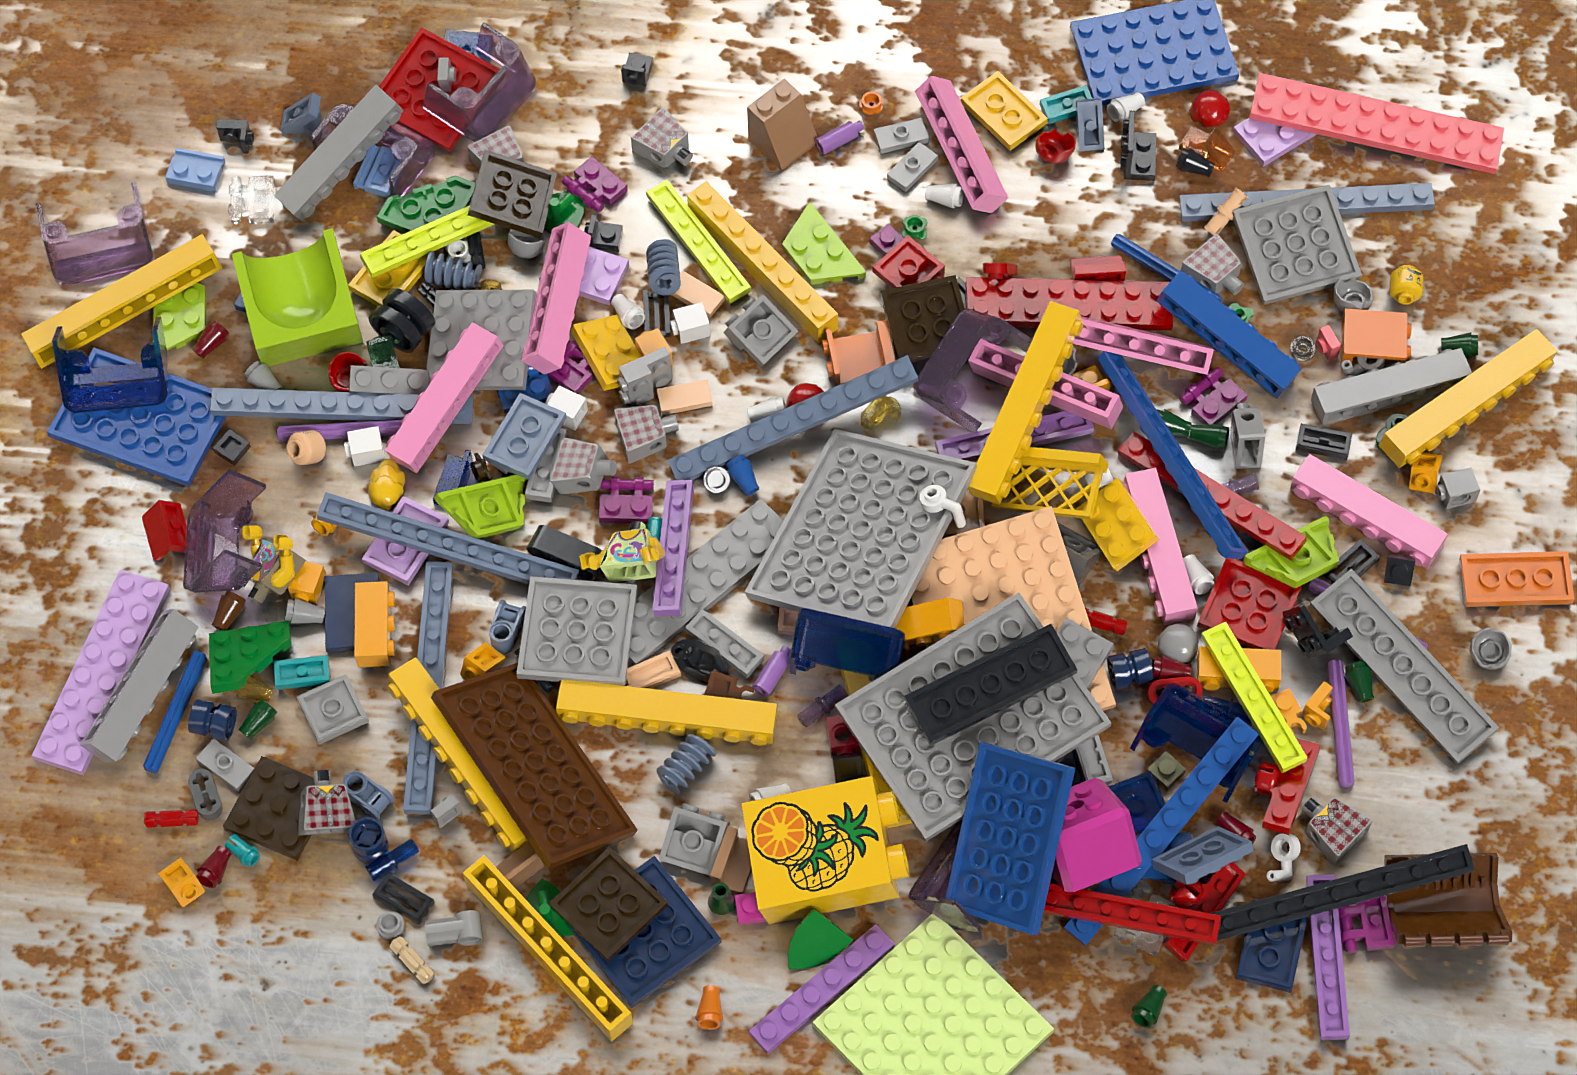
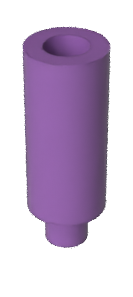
M849 121L816 138L815 144L819 152L825 155L857 138L858 132L864 130V126L861 121H857L854 124Z
M783 645L780 651H774L752 685L758 694L769 697L791 662L789 655L792 650L789 647Z

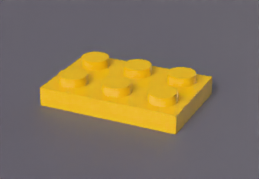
M999 71L961 97L962 105L1009 151L1045 126L1048 118Z
M393 230L384 242L394 239L402 234ZM429 253L374 278H371L364 265L348 284L349 289L376 306L383 305L382 300L392 288L409 292L425 272V264Z
M618 314L573 324L570 330L604 391L619 387L617 379L620 378V366L641 357L627 330L622 325Z
M1118 477L1098 492L1092 519L1081 518L1116 571L1122 569L1160 540ZM1088 500L1076 508V510L1086 511Z

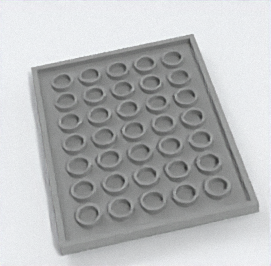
M834 428L745 590L746 597L891 637L953 518L952 512L946 509L936 513L925 511L920 502V493L927 486L939 485L945 489L948 499L961 503L977 468L976 463Z
M1019 592L835 704L836 711L890 791H894L896 800L925 842L963 819L980 742L1055 762L1111 727V721L1079 676L1075 674L934 745H929L904 700V696L1043 628V625Z

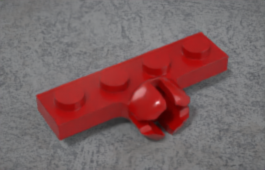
M1298 738L1296 739L1307 756L1305 763L1282 773L1276 764L1263 762L1258 767V769L1262 770L1256 772L1254 779V791L1271 798L1263 819L1262 828L1287 835L1291 832L1320 751V744Z
M1231 862L1221 867L1219 871L1210 873L1203 883L1197 881L1196 883L1186 885L1177 881L1174 885L1178 891L1176 892L1173 888L1170 890V901L1178 908L1205 913L1220 911L1228 902L1246 873L1234 862ZM1166 936L1162 945L1182 962L1189 959L1200 942Z

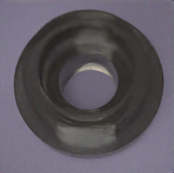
M1300 336L1291 342L1290 353L1296 360L1308 361L1314 357L1316 346L1311 338ZM1299 348L1306 349V352L1300 351Z

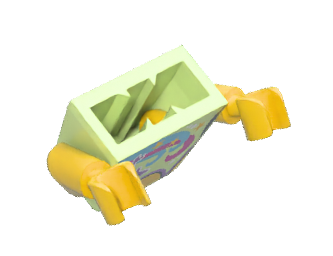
M634 521L630 524L628 531L612 534L609 544L600 554L585 553L580 555L579 558L582 570L586 568H591L592 570L601 568L609 582L613 583L655 578L657 560L665 556V550L659 540L652 537L644 523Z

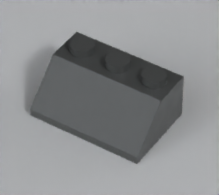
M1057 522L1077 585L1084 581L1103 551L1098 544Z

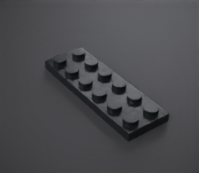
M1049 624L905 695L904 700L931 746L1077 674L1078 669L1052 624Z

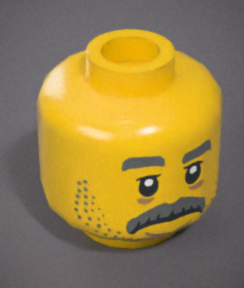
M1400 266L1390 276V296L1395 301L1404 305L1416 302L1423 295V274L1414 266Z

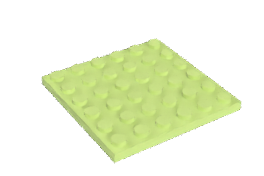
M933 912L813 1021V1027L861 1075H1008L1054 1032V1028L936 912Z

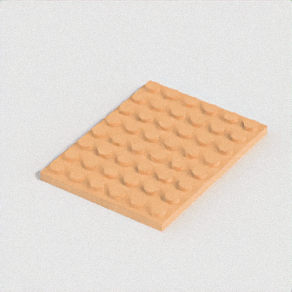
M1052 506L941 539L911 597L913 605L946 597L962 600L964 622L966 625L1019 592L1043 627L1052 624L1057 633L1065 618H1068L1092 631ZM940 639L932 640L933 644L940 641ZM1102 665L1088 690L1104 711L1116 707V703L1104 666Z

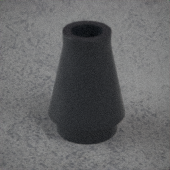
M1183 148L1176 167L1181 168L1183 172L1205 175L1207 177H1210L1215 163L1209 161L1192 148L1189 150Z

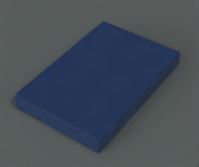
M378 572L324 576L326 652L355 650V583L379 582Z
M1307 917L1245 933L1235 979L1291 993Z

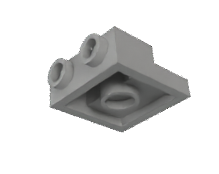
M764 294L757 300L752 297L742 307L745 312L740 316L735 313L725 323L728 328L723 332L740 351L744 349L761 367L798 332Z
M666 346L619 367L620 378L617 379V382L621 389L619 396L624 405L636 407L647 404L654 398L653 388L663 387L673 380L671 356Z
M683 803L682 808L674 807L659 860L710 876L725 831L730 823L724 821L725 815L709 811V815L706 816L698 813V807Z

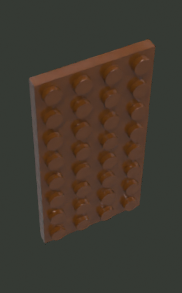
M518 663L433 692L431 699L547 870L633 837L638 829L536 682L531 679L517 678Z

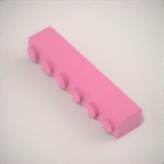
M930 76L915 90V93L972 209L993 213L1008 199V196L951 81Z
M570 222L552 229L537 291L529 336L521 360L544 375L561 369L564 363L566 345L569 341L571 323L575 316L574 310L580 294L579 288L585 272L586 258L589 253L591 236Z
M1081 316L1084 322L1083 329L1079 336H1075L1072 344L1208 375L1214 351L1212 346Z
M473 322L469 328H466L461 333L458 344L448 352L441 369L433 374L426 391L418 396L416 405L411 413H408L403 418L401 427L396 435L391 436L388 440L385 451L392 460L416 474L418 473L503 348V344L498 336Z
M979 339L968 361L973 373L1011 388L1024 360V356ZM1062 373L1058 382L1055 381L1052 387L1053 394L1050 405L1111 430L1123 409L1119 395L1066 373Z
M1311 454L1308 455L1293 477L1290 489L1298 497L1308 499L1315 503L1320 510L1330 512L1339 517L1344 524L1356 527L1368 538L1382 542L1389 550L1396 553L1399 552L1406 557L1415 558V565L1423 566L1428 569L1444 546L1448 535L1446 532Z
M1152 468L1125 474L1124 485L1160 539L1141 554L1142 567L1144 570L1148 569L1150 576L1147 578L1150 593H1155L1157 600L1154 601L1157 617H1162L1164 625L1194 620L1198 607L1157 470Z

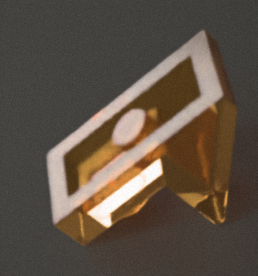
M1192 126L1179 144L1180 150L1192 148L1209 161L1215 163L1214 168L1220 171L1224 170L1235 154V150L1217 127L1209 135Z

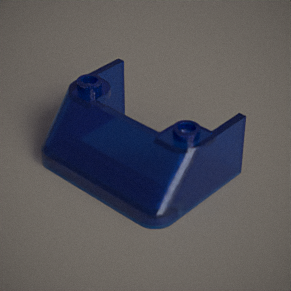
M156 317L152 329L154 342L147 343L142 348V363L93 368L90 366V360L86 353L81 350L66 349L63 327L58 326L52 339L64 407L70 412L81 413L153 406L163 403L168 394V359L162 317Z
M802 608L798 612L789 658L791 674L796 675L797 670L809 671V669L815 668L816 664L867 675L868 679L873 682L905 662V634L898 629L808 608Z
M1169 684L1146 715L1129 749L1135 751L1142 740L1151 747H1162L1169 741L1202 760L1237 717L1179 685ZM1246 723L1247 725H1249L1252 729H1254V730L1257 732V730L1255 729V727H1253L1252 725ZM1260 735L1257 736L1219 783L1220 786L1229 788L1222 801L1227 803L1263 742Z

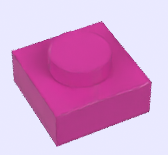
M756 892L735 895L739 925L766 921L758 910Z

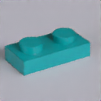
M1085 85L1042 98L1039 105L1043 114L1048 118L1047 123L1051 124L1076 116L1075 100L1092 99V96Z
M328 655L274 661L276 689L316 686L330 682Z

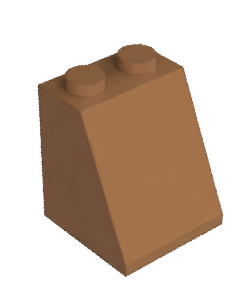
M785 78L747 106L748 140L781 171L816 145L815 139L818 137L802 94Z

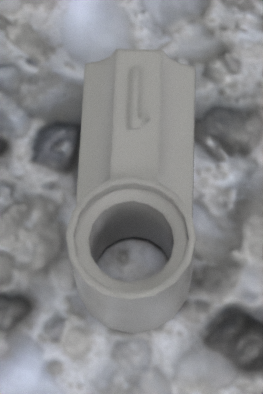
M467 910L457 913L455 917L425 921L428 946L450 943L470 946L479 944L483 940L481 917L478 911Z

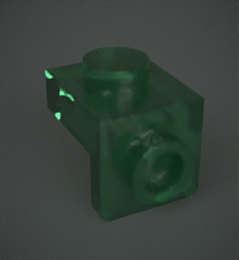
M377 336L372 340L366 341L372 367L399 368L391 336Z

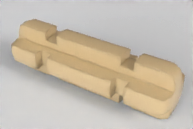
M397 937L390 944V949L395 955H400L399 959L413 974H417L416 978L422 984L431 981L435 975L434 971L428 965H424L426 962L411 946L407 947L409 944L403 937Z

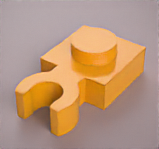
M1290 688L1271 695L1289 728L1298 727L1301 733L1304 734L1307 729L1306 723L1301 718H1297V716L1301 715L1302 709Z

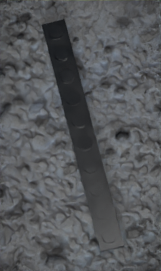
M1464 844L1210 914L1221 915L1217 941L1474 872L1475 869L1468 845Z

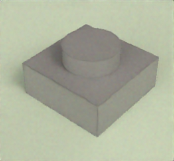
M439 58L437 80L441 92H451L452 82H456V69L451 66L449 58Z
M453 794L447 799H440L433 806V809L430 810L433 821L439 828H442L462 813L460 803Z

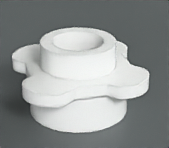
M458 240L445 246V250L448 252L446 260L453 256L454 265L459 259H463L465 264L471 261L467 241Z

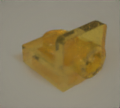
M883 396L872 401L861 413V426L869 431L874 425L878 426L886 415L897 422L901 418L899 402L891 396Z

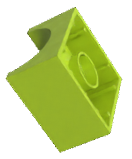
M333 228L324 230L321 238L314 244L297 252L282 256L255 258L246 256L242 251L232 253L255 348L262 364L266 363L270 367L363 343Z

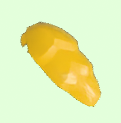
M391 458L384 459L377 468L372 470L368 485L369 498L377 505V508L389 511L392 505L400 500L404 493L405 474L399 468L396 461Z

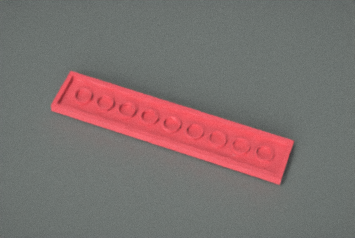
M1259 73L1249 119L1290 127L1296 130L1495 174L1498 168L1504 128L1263 73Z

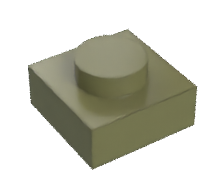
M1165 751L1147 768L1146 773L1167 791L1185 774L1186 768Z

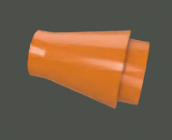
M707 985L703 987V994L695 1016L700 1028L714 1030L719 1028L720 1023L723 1021L720 988L717 986Z

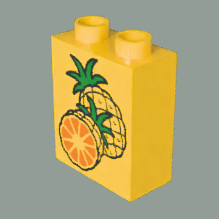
M873 776L742 803L758 910L768 924L803 918L813 909L822 914L900 898L897 879L910 876L908 860L903 844L890 845L887 826L900 824L898 804L894 791L881 793Z

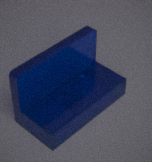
M465 450L463 457L447 455L434 496L440 492L467 486L472 471L470 463L473 462L471 450ZM433 497V503L439 505Z

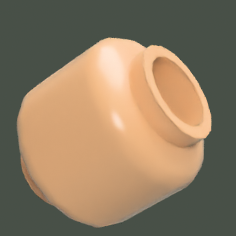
M315 430L296 432L288 440L287 454L297 465L318 463L325 456L326 443L322 435Z

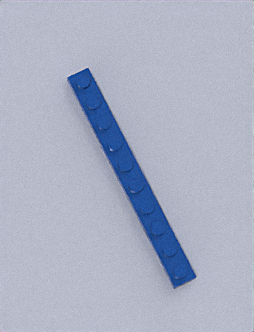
M1103 351L1098 357L1099 362L1103 366V372L1110 377L1115 385L1116 392L1126 402L1128 411L1140 424V430L1148 437L1152 443L1153 450L1164 462L1165 469L1177 482L1179 491L1185 495L1191 504V510L1199 517L1204 525L1205 532L1212 537L1217 545V551L1224 558L1242 559L1248 551L1122 355Z
M1237 717L1137 838L1142 859L1140 865L1103 880L1094 892L1126 898L1153 865L1152 859L1163 853L1253 743L1259 733ZM1071 918L1064 927V930L1086 947L1104 924Z

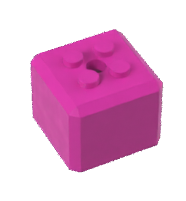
M1092 778L1072 786L1052 871V876L1065 892H1076L1136 868L1142 862L1128 808L1104 781L1098 778Z

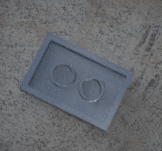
M519 393L482 454L483 459L530 480L567 418L566 413Z
M1218 826L1153 858V869L1186 885L1193 884L1199 878L1209 873H1215L1221 867L1231 862L1239 861L1243 856L1253 852L1252 841Z

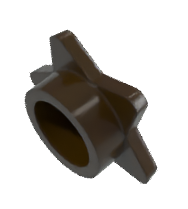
M474 453L476 461L471 462L470 466L475 479L478 482L492 480L487 469L486 460L482 459L478 453Z

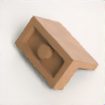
M727 826L710 874L711 886L717 883H725L731 892L743 894L752 869L748 841L739 837L738 829Z
M529 842L496 866L515 889L545 867Z

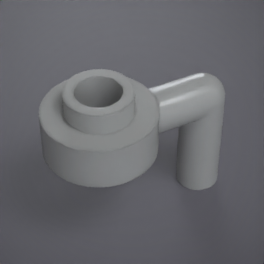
M1357 357L1358 363L1353 366L1350 360H1344L1341 366L1345 377L1348 375L1358 376L1362 372H1367L1371 369H1382L1385 359ZM1375 359L1376 363L1369 365L1368 361Z

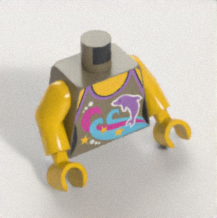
M247 525L242 527V536L245 540H252L250 548L253 559L245 577L255 583L248 597L262 604L269 591L278 595H282L306 559L291 550L293 541L286 535H275L273 542L264 539L260 542L259 539L263 535L262 528L257 525Z

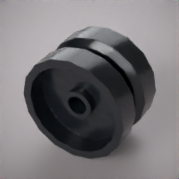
M392 288L382 300L383 305H378L368 317L369 323L374 331L389 345L402 352L412 353L422 341L421 336H426L435 325V318L430 310L416 297L404 290Z

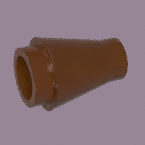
M227 590L225 595H221L216 615L211 625L220 631H227L232 622L244 610L245 607L243 605L246 600L238 594Z

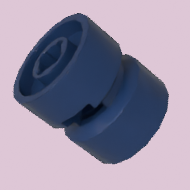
M1146 648L1129 651L1127 657L1123 653L1107 657L1109 677L1115 690L1130 687L1132 682H1135L1137 685L1153 682L1152 664Z
M197 699L189 715V733L202 736L210 733L211 738L228 741L232 736L236 723V707L223 704L215 707L214 702Z
M363 817L352 824L348 836L356 858L364 864L373 865L381 862L389 851V843L383 825L373 817Z

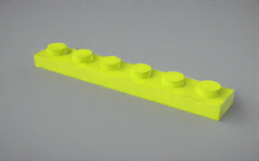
M668 180L646 191L647 198L721 294L725 296L729 304L751 292V286Z
M469 205L361 252L360 258L371 278H374L494 224L468 216Z
M1224 622L1202 632V640L1280 771L1284 773L1307 761L1306 754L1228 624Z

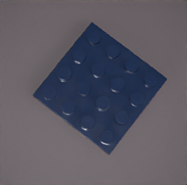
M655 856L640 865L635 871L668 901L669 906L610 962H606L565 922L566 926L631 1008L722 943L720 936Z

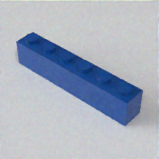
M1181 270L1163 289L1156 302L1276 399L1302 369L1293 357L1285 355L1277 348L1273 341L1264 338L1252 324L1243 321L1232 308L1222 304L1211 291L1202 288L1194 277L1185 274Z

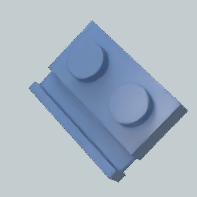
M373 144L368 149L353 182L354 189H365V192L388 198L406 160V153L385 146L378 147Z
M176 148L175 155L172 157L165 177L166 181L170 184L215 192L222 173V166L225 164L224 156Z

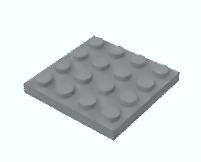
M1330 184L1233 210V220L1263 305L1333 287L1340 278L1343 281H1348L1352 277H1355L1356 280L1361 279L1362 273Z
M436 290L433 313L435 325L431 329L426 369L429 370L428 386L433 374L439 371L445 363L448 352L458 344L461 333L466 328H469L473 322L498 336L503 344V348L474 390H526L528 365L521 360L529 336L537 296L535 290Z
M530 576L517 678L556 682L569 680L625 686L638 590L637 585Z

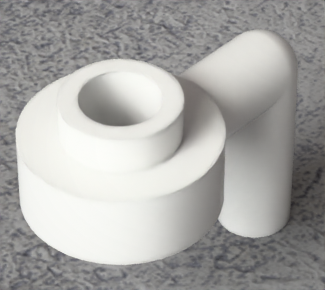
M930 485L921 491L920 502L925 511L936 513L943 509L949 510L953 514L956 527L962 528L966 525L960 503L948 499L943 487Z
M1278 834L1272 840L1271 852L1275 859L1281 861V870H1271L1267 873V879L1270 882L1290 881L1292 879V861L1299 856L1301 849L1300 842L1295 835Z

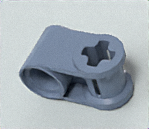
M500 600L495 617L489 628L491 646L501 654H506L513 650L519 633L523 628L526 606L520 608L507 604L505 600ZM501 635L508 636V637H506L505 639H502V640H501V639H497V637H499V636H501Z
M351 771L343 778L342 784L346 786L350 802L360 808L368 817L379 820L382 811L389 803L393 804L396 800L387 789L376 784L360 771ZM360 783L363 785L362 788L357 791H352L349 789L353 784Z

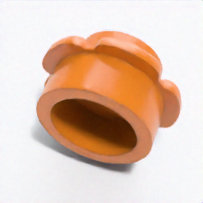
M876 92L865 93L859 102L860 108L867 115L878 114L883 110L882 105L884 101Z

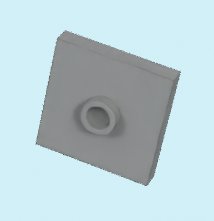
M347 674L297 696L298 702L319 745L369 722Z

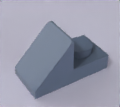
M312 93L285 109L280 131L290 134L318 135L322 119L319 108L321 97Z
M1102 99L1075 100L1077 120L1074 121L1079 151L1105 149Z

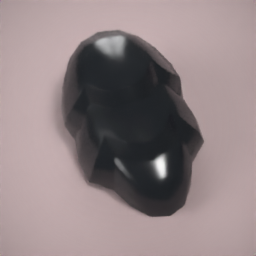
M682 639L671 648V653L677 666L686 674L692 675L704 682L709 680L712 670L728 675L729 666L723 659L720 651L706 645L704 641Z

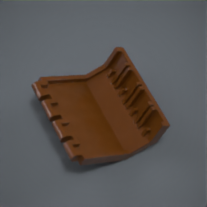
M1470 853L1475 869L1474 872L1385 895L1391 928L1397 943L1404 944L1405 947H1425L1426 944H1430V947L1454 946V943H1458L1459 946H1483V943L1493 946L1508 945L1509 942H1512V930L1499 902L1497 885L1499 857L1497 853ZM1427 854L1385 855L1384 866Z

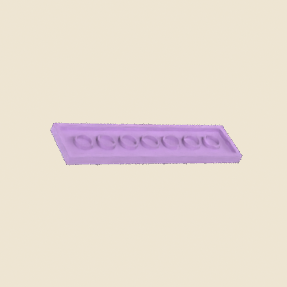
M119 570L33 751L32 757L34 760L84 776L93 754L80 746L153 628L170 591L169 584Z

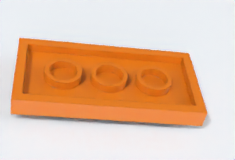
M1568 551L1460 555L1459 561L1465 607L1573 604L1575 600Z

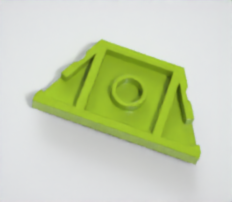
M809 203L783 241L782 249L810 285L822 284L826 281L839 282L843 281L845 277L858 276V279L865 278L866 271L813 204Z
M195 283L154 306L153 355L155 359L163 357V352L175 346L179 349L189 341L199 339L206 326L207 291L205 285Z
M518 475L508 476L440 492L434 496V499L471 537L480 539L517 530L524 525L523 505L525 504V495L523 494V483L526 479Z
M1324 516L1297 529V531L1307 536V542L1292 560L1287 559L1265 545L1246 554L1243 563L1293 588H1297L1337 568L1339 557L1337 550L1334 548L1333 534H1330L1329 518Z

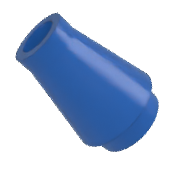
M740 455L726 464L729 476L744 491L746 496L759 490L750 459Z

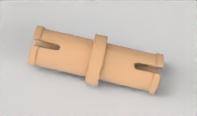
M1235 187L1224 204H1220L1217 207L1218 211L1204 228L1213 236L1216 233L1219 234L1229 220L1233 221V210L1239 209L1249 197Z

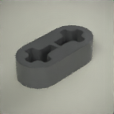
M197 769L190 774L188 779L192 797L200 817L205 820H214L220 816L223 810L219 793L211 773L206 769ZM200 778L205 780L206 790L201 791L198 785V779ZM206 798H209L213 805V810L211 811L206 809L204 800Z

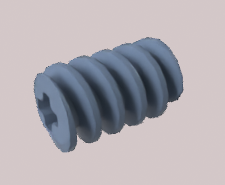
M669 239L656 240L646 250L649 287L657 294L671 295L676 293L681 286L677 245Z
M434 251L429 253L425 264L426 282L431 284L435 281L437 286L445 285L447 289L454 287L455 290H475L482 273L481 264H478L476 269L473 270L472 262L469 261L466 267H463V259H459L456 265H454L453 256H450L447 262H444V254L440 253L438 258L435 259Z
M692 734L687 735L685 738L686 742H681L678 745L679 750H674L671 753V758L664 760V766L660 765L657 768L656 772L660 780L676 794H681L677 787L678 785L687 788L688 784L684 779L685 777L691 780L695 779L692 773L693 769L698 772L702 771L699 765L700 761L706 765L710 763L706 754L713 757L717 755L713 747L701 737Z

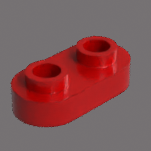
M983 263V274H988V279L1012 278V276L1017 275V265Z
M1190 676L1155 680L1147 689L1149 701L1159 707L1191 704L1198 701L1202 695L1201 683L1196 678ZM1185 685H1189L1192 688V693L1188 696L1183 693ZM1158 688L1164 689L1165 696L1163 698L1156 696Z

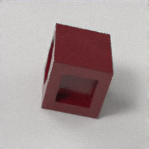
M840 716L827 717L826 731L831 758L832 756L858 752V742ZM840 735H845L849 739L841 742L836 738Z

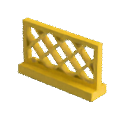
M1029 447L1028 451H1024L1021 456L1020 469L1022 473L1010 481L1011 489L1016 497L1008 503L1001 502L1000 505L992 503L991 505L993 509L1030 513L1050 507L1048 501L1060 493L1065 502L1059 507L1053 508L1055 516L1092 519L1102 475L1107 473L1109 463L1098 453ZM1037 469H1044L1047 475L1034 483L1029 475ZM1062 471L1069 472L1071 478L1061 485H1058L1053 478ZM1086 474H1094L1093 482L1083 488L1078 480ZM1027 477L1032 486L1019 494L1014 486ZM1051 480L1056 488L1046 496H1043L1038 488ZM1076 482L1081 491L1068 499L1063 490ZM1036 491L1041 499L1033 505H1026L1023 499ZM1085 496L1088 500L1086 511L1075 510L1072 504Z

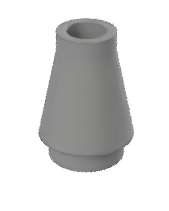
M256 361L246 370L247 382L258 389L283 390V387L278 383L266 363L262 364L260 361Z
M298 598L294 600L288 599L284 620L291 621V624H322L325 608Z

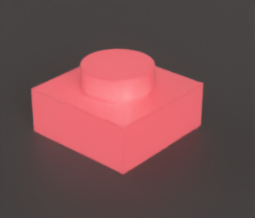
M1329 325L1319 329L1316 340L1318 351L1325 355L1328 362L1337 359L1341 348L1340 342Z

